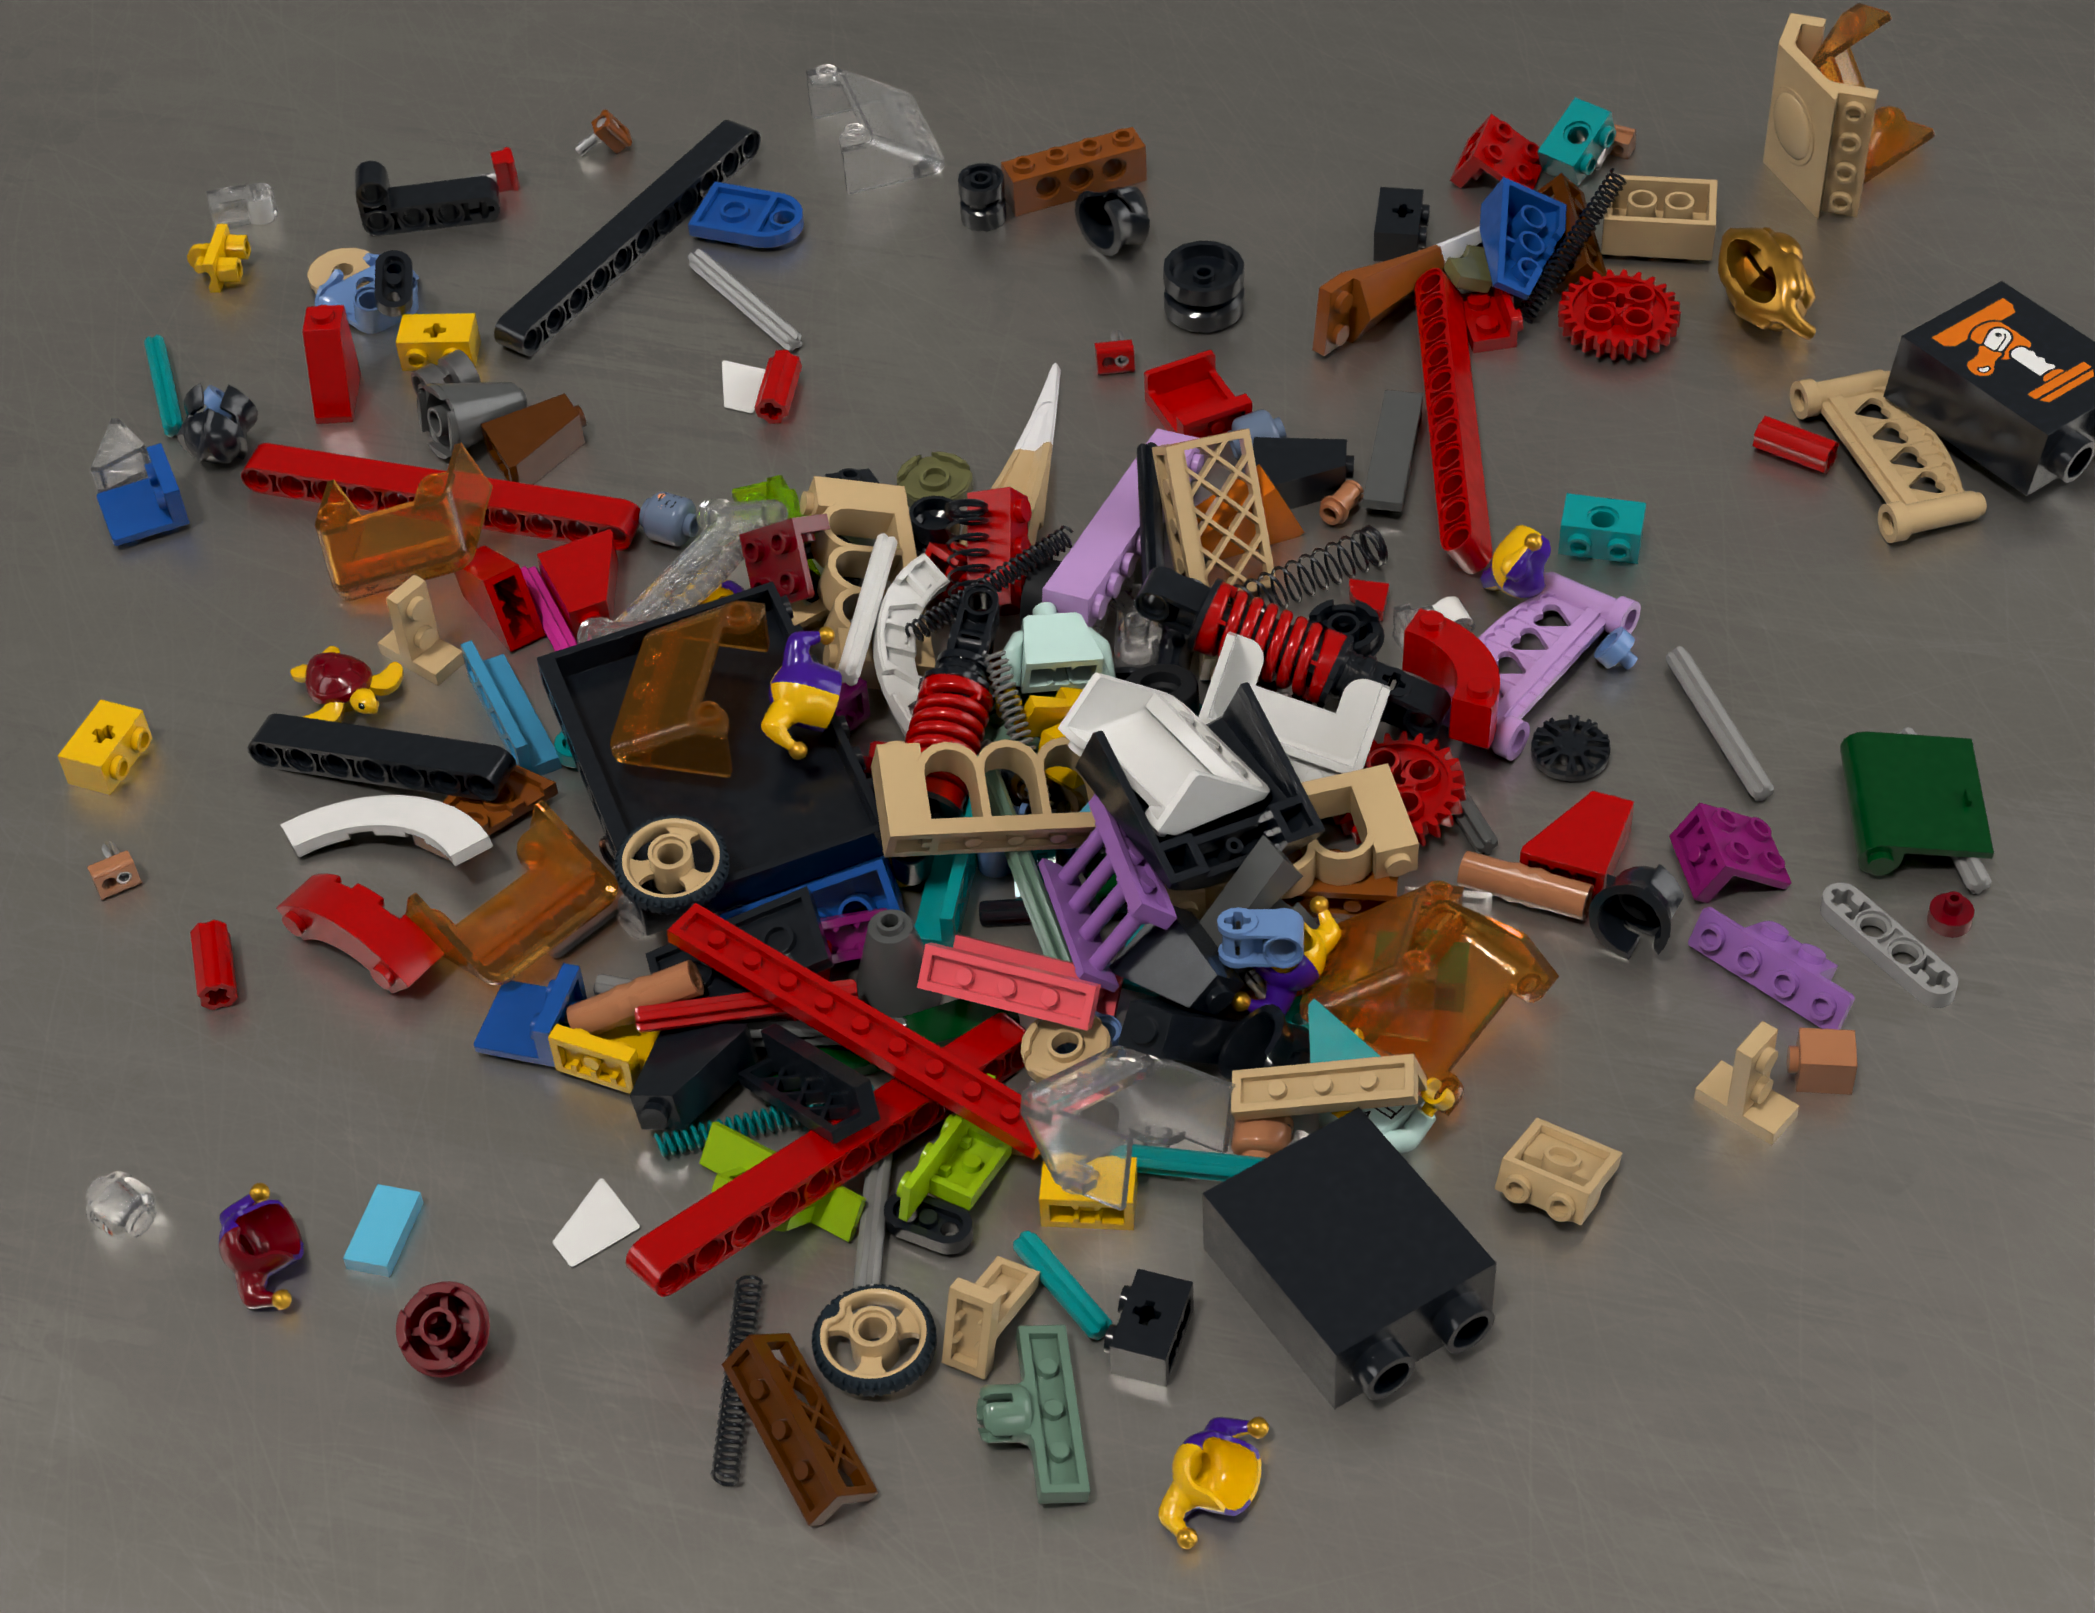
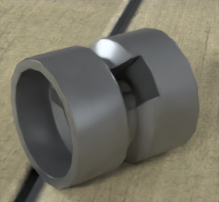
M459 349L438 359V366L430 363L411 373L412 386L417 396L418 393L425 391L422 387L430 383H481L472 361Z

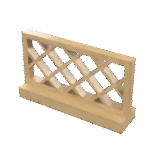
M1241 429L1152 447L1174 571L1185 577L1197 579L1209 587L1207 576L1216 564L1230 574L1226 583L1233 586L1236 580H1238L1244 586L1247 578L1242 576L1241 572L1252 556L1261 562L1263 572L1271 574L1274 564L1250 429ZM1239 439L1242 456L1234 467L1219 455L1228 441ZM1217 444L1213 451L1207 445ZM1198 448L1209 456L1198 474L1187 467L1184 450ZM1215 461L1231 472L1220 490L1204 480ZM1243 467L1245 469V474L1241 472ZM1237 477L1247 484L1249 495L1242 506L1226 495ZM1190 478L1194 480L1192 485L1190 484ZM1200 485L1216 496L1205 514L1194 506L1193 496ZM1222 501L1238 512L1227 530L1211 519ZM1197 517L1201 519L1199 524L1197 522ZM1244 517L1254 523L1256 534L1249 546L1233 535ZM1207 525L1223 535L1213 553L1207 551L1201 544L1200 536ZM1229 541L1245 551L1234 569L1219 559ZM1204 556L1208 559L1206 564L1204 561ZM1266 575L1264 580H1260V582L1266 588H1271L1270 577ZM1249 582L1247 589L1250 592L1257 591V583Z

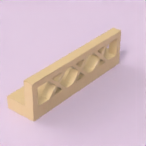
M1414 1054L1233 1070L1231 1114L1237 1121L1355 1110L1358 1107L1360 1109L1415 1105L1418 1104V1091L1427 1090V1077Z

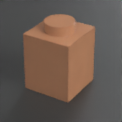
M1799 1028L1796 1046H1788L1787 1073H1795L1796 1092L1852 1095L1858 1068L1855 1030Z

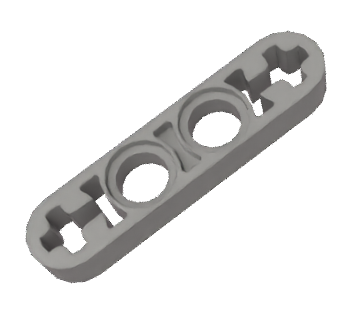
M1842 882L1831 884L1824 889L1820 912L1827 923L1922 1004L1932 1008H1944L1954 1001L1959 979L1956 972L1858 888ZM1869 925L1876 926L1882 929L1884 934L1879 937L1868 936L1862 932L1861 928ZM1899 952L1908 953L1916 961L1911 964L1899 963L1893 958V955Z

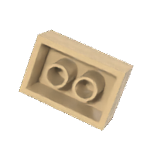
M1620 175L1626 180L1627 184L1622 185L1623 190L1618 191L1619 196L1614 197L1615 202H1610L1611 208H1606L1608 213L1603 214L1601 254L1641 256L1656 259L1676 258L1692 261L1712 260L1716 230L1717 180Z

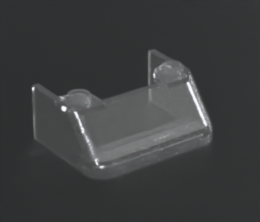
M1117 1045L1109 1047L1024 1089L1021 1094L1020 1113L1056 1184L1061 1186L1067 1193L1081 1194L1121 1211L1127 1205L1133 1139L1143 1142L1145 1146L1170 1148L1171 1145L1185 1139L1218 1153L1228 1152L1232 1119L1231 1094L1235 1089V1084L1173 1060L1160 1059Z

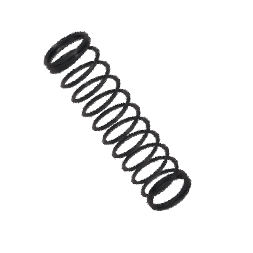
M959 499L945 505V517L952 522L945 530L947 534L953 537L946 543V548L953 552L946 560L947 564L954 568L947 575V579L955 584L947 591L950 597L952 596L951 591L960 586H970L972 582H977V580L958 582L951 578L953 573L960 570L983 572L991 568L987 564L957 566L950 561L951 558L957 555L976 557L986 556L990 553L985 548L957 551L950 547V543L958 539L982 541L989 538L987 533L975 532L955 535L949 530L955 524L970 526L987 524L989 522L987 518L979 517L989 511L988 504L982 500ZM968 506H971V507H979V508H980V509H976V510H966V511L954 510V509L959 508V507H968Z
M1366 525L1361 530H1355L1351 537L1342 536L1338 543L1328 542L1325 550L1320 547L1315 548L1311 555L1301 554L1298 562L1288 560L1284 568L1275 566L1271 574L1261 572L1257 580L1248 578L1244 586L1240 584L1233 586L1242 588L1253 599L1254 596L1247 589V584L1255 582L1257 583L1258 597L1262 598L1261 587L1270 603L1274 604L1269 591L1260 582L1261 578L1267 575L1270 577L1271 589L1275 600L1281 608L1287 609L1289 605L1288 597L1282 584L1274 577L1276 570L1281 569L1284 571V581L1289 595L1295 602L1301 603L1302 592L1295 577L1287 570L1289 564H1297V573L1303 590L1310 597H1314L1316 593L1315 584L1310 573L1301 564L1303 558H1310L1311 570L1316 583L1322 590L1328 591L1329 580L1322 565L1314 558L1316 552H1324V563L1330 578L1337 585H1341L1343 580L1342 572L1337 561L1327 551L1330 546H1337V555L1341 568L1346 576L1354 579L1356 576V568L1349 553L1341 546L1343 540H1351L1350 546L1353 559L1357 567L1364 573H1368L1369 561L1377 567L1385 565L1388 560V550L1380 532L1376 528ZM1367 530L1374 536V538L1376 539L1377 543H1376L1375 540L1366 532ZM1359 533L1360 544L1354 539L1356 534ZM1366 537H1368L1374 545L1379 556V561L1371 552ZM1354 544L1364 557L1366 569L1362 568L1356 557ZM1341 550L1350 562L1353 575H1350L1345 568L1341 557ZM1327 556L1337 569L1339 581L1335 579L1329 568ZM1314 562L1324 576L1326 587L1321 584L1317 577ZM1301 569L1304 571V573L1310 581L1312 593H1310L1307 587L1305 586L1301 574ZM1287 574L1296 586L1299 599L1292 593ZM1274 581L1279 586L1284 596L1285 606L1282 604L1276 593ZM1230 597V601L1228 599L1227 603L1231 605L1233 598Z

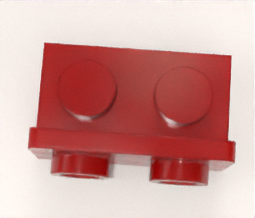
M1493 284L1492 290H1489L1487 294L1480 292L1462 294L1467 338L1473 353L1517 347V335L1519 331L1523 330V318L1521 310L1514 308V297L1512 294L1494 287Z

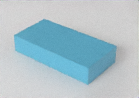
M377 1184L343 1257L346 1269L385 1277L391 1276L424 1202L421 1192Z

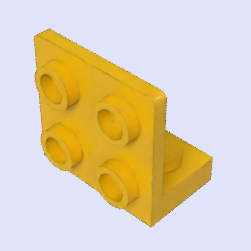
M635 1022L631 1025H624L594 1036L580 1028L572 1029L556 1024L549 1034L548 1040L556 1071L630 1094L660 1031L640 1033L636 1028Z

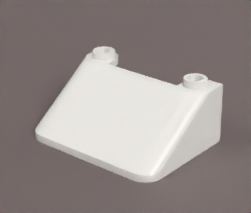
M1095 673L1058 727L1063 735L1070 740L1068 747L1080 757L1092 734L1097 731L1104 732L1131 787L1149 805L1145 815L1154 833L1160 837H1166L1167 834L1176 836L1259 802L1265 799L1270 792L1267 784L1183 702L1160 690L1101 673Z

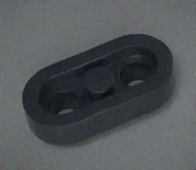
M390 250L379 255L375 262V304L377 309L386 316H401L411 309L413 303L412 260L402 251Z
M896 1193L891 1195L884 1205L885 1224L888 1231L903 1240L942 1254L962 1252L973 1240L972 1218L965 1209L927 1195L910 1217L914 1218L911 1222L898 1218L901 1198L897 1197ZM947 1233H955V1235L945 1236Z

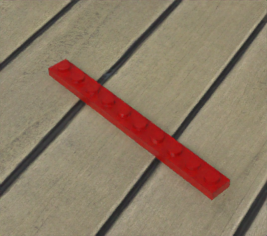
M694 903L667 930L668 942L1029 1158L1035 1160L1061 1130L1062 1119L701 905Z

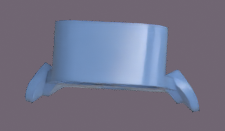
M367 253L363 259L371 267L343 280V272L340 269H335L329 279L319 286L316 293L315 306L344 305L348 323L367 334L382 332L401 322L402 315L397 317L386 316L376 307L375 262L379 256L377 254ZM414 270L413 303L411 309L406 314H415L419 308L417 286L419 276ZM370 282L357 290V286L360 283Z

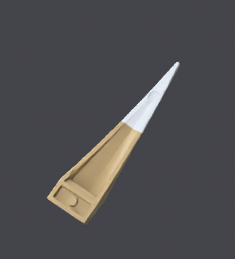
M1056 363L1051 367L1033 413L1013 453L991 488L1012 487L1028 496L1032 510L1031 520L1028 522V539L1033 546L1035 545L1037 532L1044 526L1061 370ZM967 525L963 526L962 534L967 533ZM960 540V541H959V543H961V544L967 546V541H965V540Z

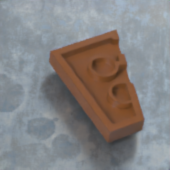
M516 765L513 773L495 800L483 801L449 795L442 803L453 806L469 815L489 836L557 795L558 789L556 782ZM413 835L415 845L449 860L440 850L427 844L423 838Z

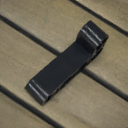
M365 161L358 165L355 170V195L362 226L366 232L374 236L488 223L495 220L500 214L499 186L494 179L487 176L390 187L387 170L379 162Z

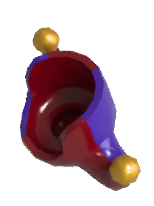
M264 1183L254 1184L248 1195L220 1213L219 1220L222 1229L219 1234L218 1247L223 1262L235 1274L239 1295L247 1309L275 1306L277 1309L282 1310L290 1306L292 1302L291 1294L286 1289L278 1290L275 1293L266 1291L267 1283L272 1275L302 1259L304 1247L294 1218L279 1200H267L270 1196V1189Z

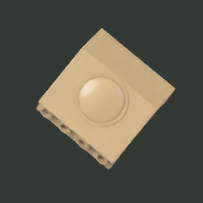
M1790 13L1778 44L1763 163L1817 219L1821 211L1857 217L1861 205L1860 200L1864 186L1866 162L1879 90L1836 83L1827 79L1819 71L1826 19Z

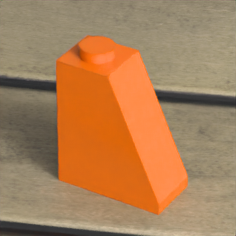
M1257 465L1256 469L1270 545L1301 536L1305 533L1261 465ZM1238 478L1226 495L1242 506L1249 495L1248 486ZM1213 494L1195 506V508L1205 514L1216 496ZM1222 501L1211 519L1227 530L1238 512ZM1197 517V522L1199 524L1201 519ZM1244 517L1233 535L1249 546L1256 534L1254 523ZM1207 525L1200 536L1202 547L1213 553L1223 535ZM1229 541L1219 559L1223 560L1240 555L1245 551Z

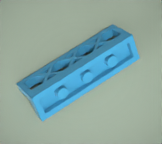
M472 640L460 644L468 678L505 749L516 760V765L541 776L561 769L562 765L556 754L555 747L505 655L501 654L483 661Z

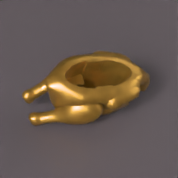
M1769 227L1728 229L1722 236L1718 259V274L1720 281L1726 288L1727 296L1735 308V313L1761 329H1769L1775 332L1790 329L1806 340L1814 337L1816 328L1809 324L1804 317L1816 299L1815 288L1802 263L1803 251L1800 244L1790 235L1775 232Z

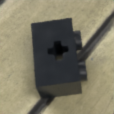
M1380 187L1374 230L1373 261H1387L1426 248L1427 227L1421 226H1428L1430 204H1423L1424 189Z
M1137 1269L1132 1285H1124L1118 1303V1313L1121 1314L1118 1324H1110L1105 1336L1104 1352L1110 1353L1111 1374L1167 1387L1194 1310L1192 1281Z

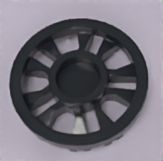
M1569 715L1568 719L1555 721L1552 717L1549 721H1544L1543 727H1538L1536 732H1534L1531 742V757L1537 768L1552 778L1571 782L1583 781L1598 775L1607 766L1610 758V739H1608V734H1604L1598 729V723H1592L1591 719H1587L1584 722L1580 721V716L1578 715L1575 718L1573 715ZM1580 730L1581 733H1575V731ZM1540 741L1550 744L1538 746ZM1587 757H1594L1600 759V761L1595 765ZM1558 762L1567 766L1566 771L1554 768L1555 764ZM1581 765L1583 771H1578L1576 766Z

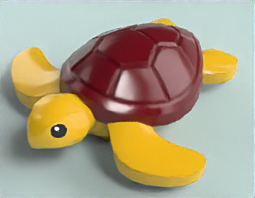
M329 646L322 653L314 655L308 665L302 664L290 670L294 681L306 683L309 697L318 704H324L320 710L303 717L340 723L343 721L345 712L355 710L362 714H376L379 707V700L376 695L386 696L395 692L400 686L404 675L402 665L398 662L390 663L381 673L373 675L366 663L353 656L341 654L336 646Z

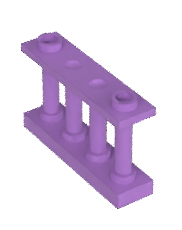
M1095 794L1088 802L1095 819L1096 828L1065 866L1044 858L1041 859L1038 866L1074 963L1076 975L1081 980L1101 984V988L1115 992L1119 984L1115 974L1109 968L1111 960L1142 924L1150 923L1167 930L1177 919V915L1163 881ZM1105 845V858L1081 885L1078 876ZM1115 873L1117 885L1092 913L1089 903ZM1127 902V915L1103 942L1100 936L1101 930L1121 906Z

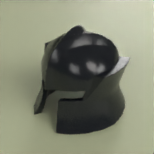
M1115 187L1106 192L1084 191L1078 195L1074 210L1077 223L1087 242L1098 252L1112 256L1123 245L1144 244L1150 229V219L1146 200L1137 187Z
M201 384L194 386L185 396L184 408L187 417L177 434L182 448L193 458L196 457L198 462L230 463L236 457L244 460L248 452L246 434L255 425L258 418V410L255 404L241 391L228 385L222 398L220 409L229 413L234 418V421L210 408L197 413L204 408V391Z
M1660 864L1656 868L1635 866L1623 870L1617 877L1607 874L1606 888L1596 894L1590 904V928L1596 938L1606 948L1616 955L1629 960L1640 940V935L1628 930L1624 926L1625 924L1631 929L1649 934L1652 937L1655 936L1654 950L1659 955L1669 940L1671 919L1684 898L1683 891L1671 873Z
M1274 1004L1259 1007L1240 1021L1227 1037L1219 1055V1072L1225 1079L1232 1080L1233 1070L1310 1063L1309 1030L1302 1025L1287 1023L1281 1009Z

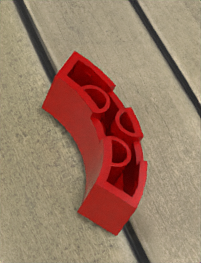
M1420 608L1404 631L1402 670L1417 675L1448 691L1452 698L1449 738L1489 749L1496 732L1500 691V675L1496 661L1489 649L1472 632L1444 617L1438 611H1427Z
M325 873L311 876L276 907L283 916L282 922L292 934L300 936L303 940L323 941L344 951L370 971L373 980L380 987L389 990L391 993L409 988L444 955V952L408 916L404 914L399 918L383 908L385 903L382 896L359 883L353 888L341 884L342 880L338 875Z

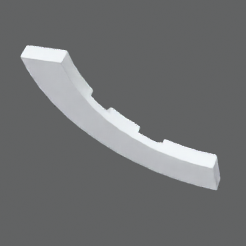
M925 553L912 560L900 571L886 591L880 604L872 637L873 659L877 678L891 711L906 733L909 730L914 706L917 703L919 680L923 676L918 675L915 663L917 655L916 636L912 627L909 626L908 629L911 636L907 638L905 626L906 623H912L913 619H918L927 604L946 590L950 583L947 577Z
M380 795L341 801L304 813L280 824L298 857H302L330 844L349 840L353 833L373 831L375 835L408 837L409 834L421 837L427 844L446 855L454 866H458L493 847L487 833L466 813L440 801L407 795Z

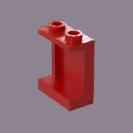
M1212 350L1149 369L1144 373L1145 401L1167 431L1197 438L1227 433V431L1232 430L1234 419L1252 413V401L1248 395L1244 393L1235 396L1217 373L1216 356Z

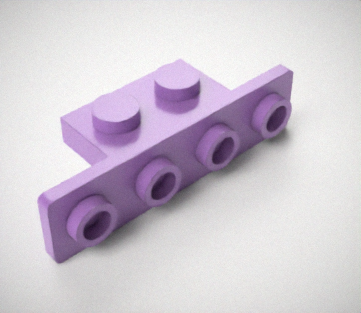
M1712 907L1702 910L1688 940L1689 946L1822 1029H1841L1855 997L1831 981L1838 965L1826 959L1824 951L1814 945L1802 944L1788 935L1789 931L1784 926L1776 922L1762 921L1744 928Z

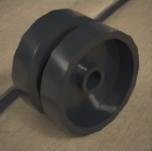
M1216 241L1185 243L1172 250L1165 258L1163 267V284L1165 286L1164 311L1168 319L1178 327L1192 332H1213L1225 329L1236 323L1244 310V261L1240 253L1229 245Z

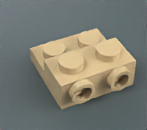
M1536 1118L1502 1158L1495 1189L1503 1192L1504 1196L1513 1203H1529L1546 1210L1548 1215L1556 1221H1568L1582 1225L1597 1206L1602 1188L1619 1168L1622 1152Z

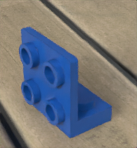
M161 443L146 447L151 463L144 464L148 476L147 479L96 495L115 546L135 542L138 539L190 524L180 490Z
M563 963L556 980L552 979L547 987L504 980L474 1041L475 1051L555 1067L548 1036L556 1024L570 1028L567 1019V1007L587 999L580 966Z

